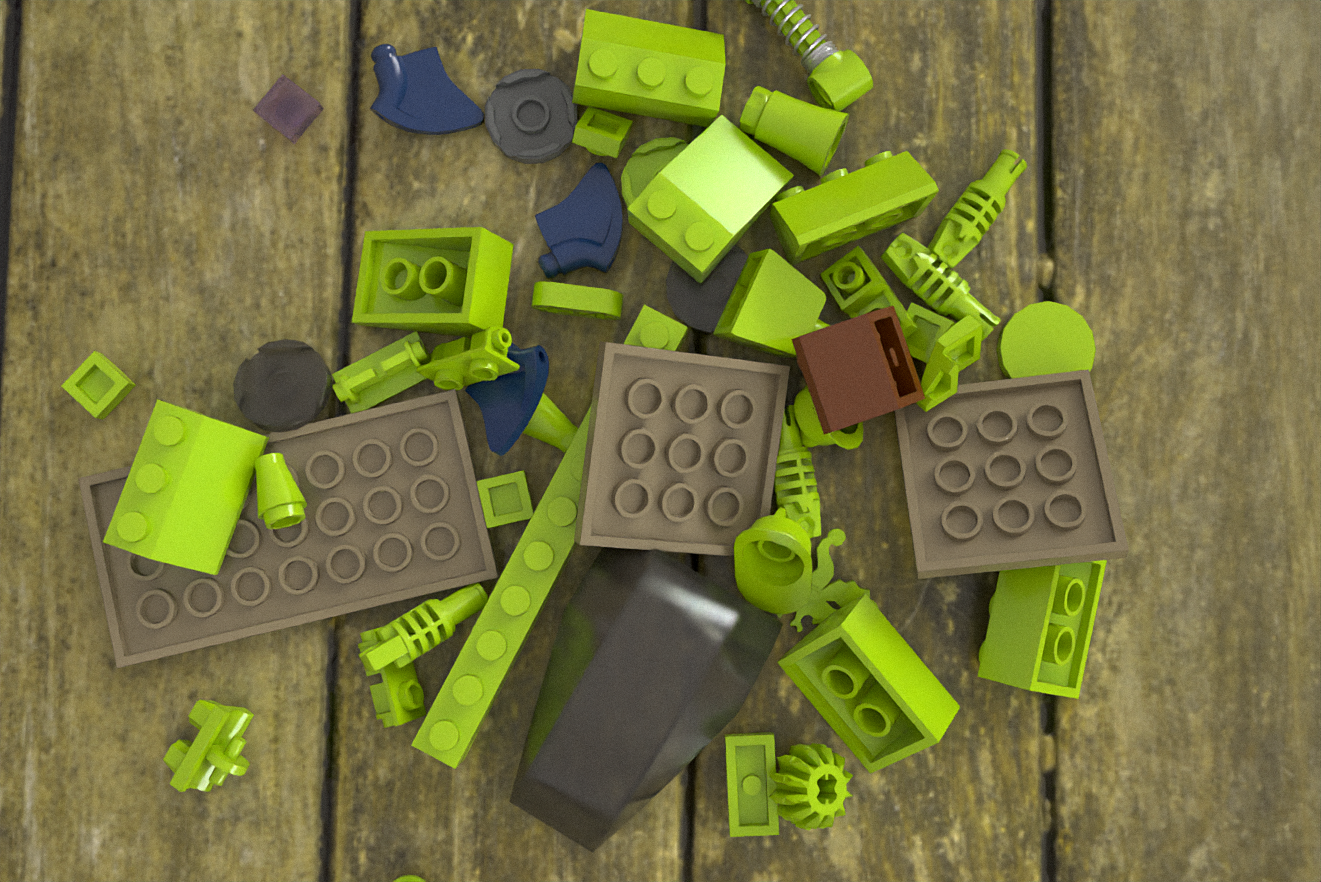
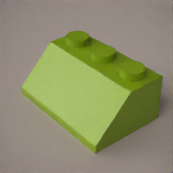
M586 9L572 103L709 127L713 123L720 107L726 65L724 35Z
M885 151L864 162L865 167L851 173H848L846 168L839 169L821 178V185L804 191L803 186H796L780 193L776 197L778 202L772 204L769 216L788 263L794 266L920 216L939 192L936 182L908 151L892 156L891 151Z
M157 399L103 543L148 559L218 575L256 474L254 460L263 456L269 437Z
M1107 560L1000 571L996 591L989 603L990 619L985 641L982 643L979 651L980 667L977 677L1029 691L1079 699Z
M866 594L833 612L777 661L870 774L939 743L960 709L958 703Z

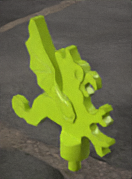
M839 528L830 530L827 537L821 539L816 547L817 568L812 572V591L809 601L800 610L796 611L794 619L789 623L791 627H797V632L803 630L801 619L805 615L813 617L812 623L814 625L820 624L838 610L831 607L827 601H835L840 607H843L864 594L870 598V590L858 587L854 580L844 582L841 579H837L829 583L834 575V564L829 555V547L831 544L836 547L842 545L846 539L845 533ZM870 599L878 608L877 603L874 600ZM777 614V617L781 618L783 614Z

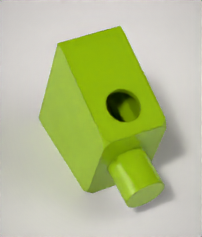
M765 249L752 252L746 260L713 335L777 357H797L791 339L831 326L818 319L826 302V295L775 251Z

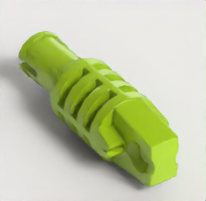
M1003 149L981 180L971 182L964 193L958 198V201L952 206L949 213L943 218L928 246L930 252L937 256L936 260L939 263L943 261L948 265L947 268H954L980 242L982 236L986 234L991 224L995 222L997 216L1005 208L1006 199L1004 196L1027 168V163L1024 159H1020L1016 165L1013 164L1020 156L1012 150Z
M902 232L881 255L882 260L908 289L913 290L917 297H921L924 303L931 306L938 315L942 314L946 317L949 314L957 322L970 315L983 324L981 341L994 330L992 327L997 326L1001 321L998 316H995L969 293L971 288L965 279H961L955 270L947 268L948 265L943 261L939 263L936 260L937 256L933 252L931 253L928 248Z
M793 405L786 406L787 409L784 408L773 486L777 498L776 504L778 509L780 507L786 508L787 518L802 525L808 532L809 537L814 538L821 536L820 497L816 487L817 481L814 477V465H812L811 461L812 454L811 451H808V447H803L800 429L795 418Z
M477 582L464 586L441 601L438 599H428L377 630L381 640L359 653L358 656L368 672L378 671L391 662H394L397 669H400L453 636L455 626L483 609L488 601V596L483 587Z

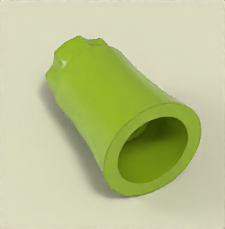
M756 86L742 112L739 129L755 135V140L783 152L819 176H822L839 146L848 123L849 114L822 108L777 90L771 92L764 87Z

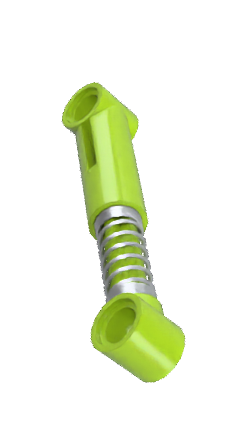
M745 0L747 4L754 3L756 7L762 8V15L771 17L770 25L778 26L777 34L786 37L785 44L794 47L793 55L802 57L801 65L805 67L807 73H810V76L807 78L809 90L820 107L841 112L873 88L872 77L863 61L853 51L849 49L844 51L837 50L832 41L826 42L827 34L821 36L817 31L819 24L813 25L810 22L811 14L805 15L803 13V4L797 5L794 0Z

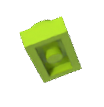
M774 733L724 734L730 837L779 835L778 803L769 798L776 789V783L769 777L776 773Z

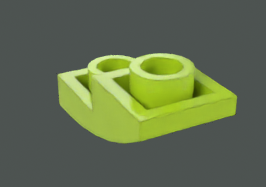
M855 247L820 274L841 310L851 318L894 305L904 337L907 338L918 330L895 293L861 247Z

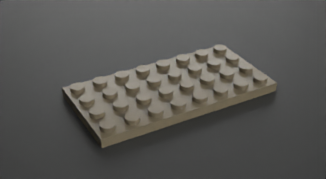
M455 389L263 434L269 437L263 455L270 453L283 454L285 463L307 502V507L304 508L306 518L300 523L286 528L267 529L264 520L258 518L255 474L218 575L148 559L103 543L132 466L78 478L117 668L500 577L490 529H487L476 482L478 481L460 397Z

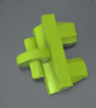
M198 700L188 715L189 723L200 730L194 742L182 739L177 740L170 746L163 758L165 764L175 773L169 784L179 792H185L188 788L210 792L214 784L222 786L229 773L237 776L244 775L250 763L240 755L247 743L242 738V735L254 714L244 707L225 706L211 700Z

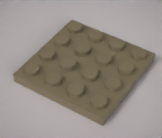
M600 341L574 542L586 546L734 556L736 537L742 531L748 530L759 518L770 515L790 366Z
M1089 369L958 385L957 393L927 412L920 408L916 402L894 411L917 579L1126 558L1129 549Z

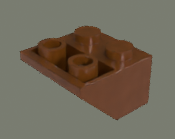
M894 305L791 339L797 355L798 366L803 372L824 434L901 409L925 399Z

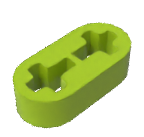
M539 281L534 283L531 307L554 314L601 320H620L624 295L620 292L603 288Z

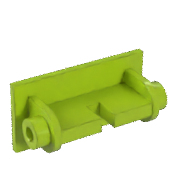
M492 326L472 334L471 340L467 337H462L448 343L438 344L430 354L431 363L416 367V372L434 381L435 386L446 391L455 389L459 391L464 386L481 381L495 380L500 375L517 371L520 365L507 358L508 347L512 344L510 332L505 328Z
M415 331L332 374L336 382L333 384V389L339 400L346 402L351 414L368 410L428 379L417 373L416 367L431 363L430 355L418 332Z
M382 627L360 633L362 643L358 644L360 652L381 640L377 630ZM413 661L400 669H397L394 662L375 672H368L365 669L367 676L378 673L382 675L383 682L369 687L376 710V719H382L384 728L394 725L399 726L427 715L423 702V689L418 683Z

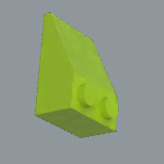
M721 115L667 164L627 208L629 224L701 284L788 185L794 175Z
M483 227L365 231L352 323L363 326L461 337H472V334L492 326L503 328L514 244Z

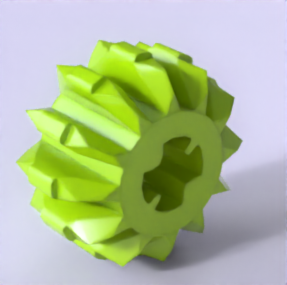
M818 743L790 746L789 755L777 757L780 771L769 776L776 783V789L769 798L779 804L777 815L781 816L784 820L791 821L797 828L811 830V828H832L834 817L846 815L843 806L844 799L853 797L846 789V784L853 775L843 769L845 757L832 752V748H827L826 745Z

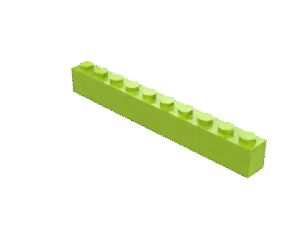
M644 305L624 344L679 351L687 337L688 327ZM591 406L411 745L454 769L466 758L577 546V543L574 542Z

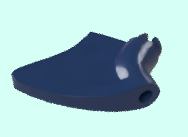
M382 44L372 50L371 58L375 63L373 70L379 85V93L370 110L386 123L411 133L441 135L472 129L482 125L484 122L482 110L451 81L445 72L437 47L415 51L403 56H397L396 49L391 44Z
M599 162L589 169L566 199L558 205L535 215L540 232L550 250L549 253L543 254L538 258V264L548 279H553L560 273L565 276L585 267L608 273L616 259L623 230L621 201L607 166Z
M512 342L511 346L508 347L507 358L520 365L519 370L500 375L495 380L481 381L468 385L465 389L480 407L490 450L499 456L505 455L520 437L532 418L544 392L549 373V358L545 349L540 345L520 349Z

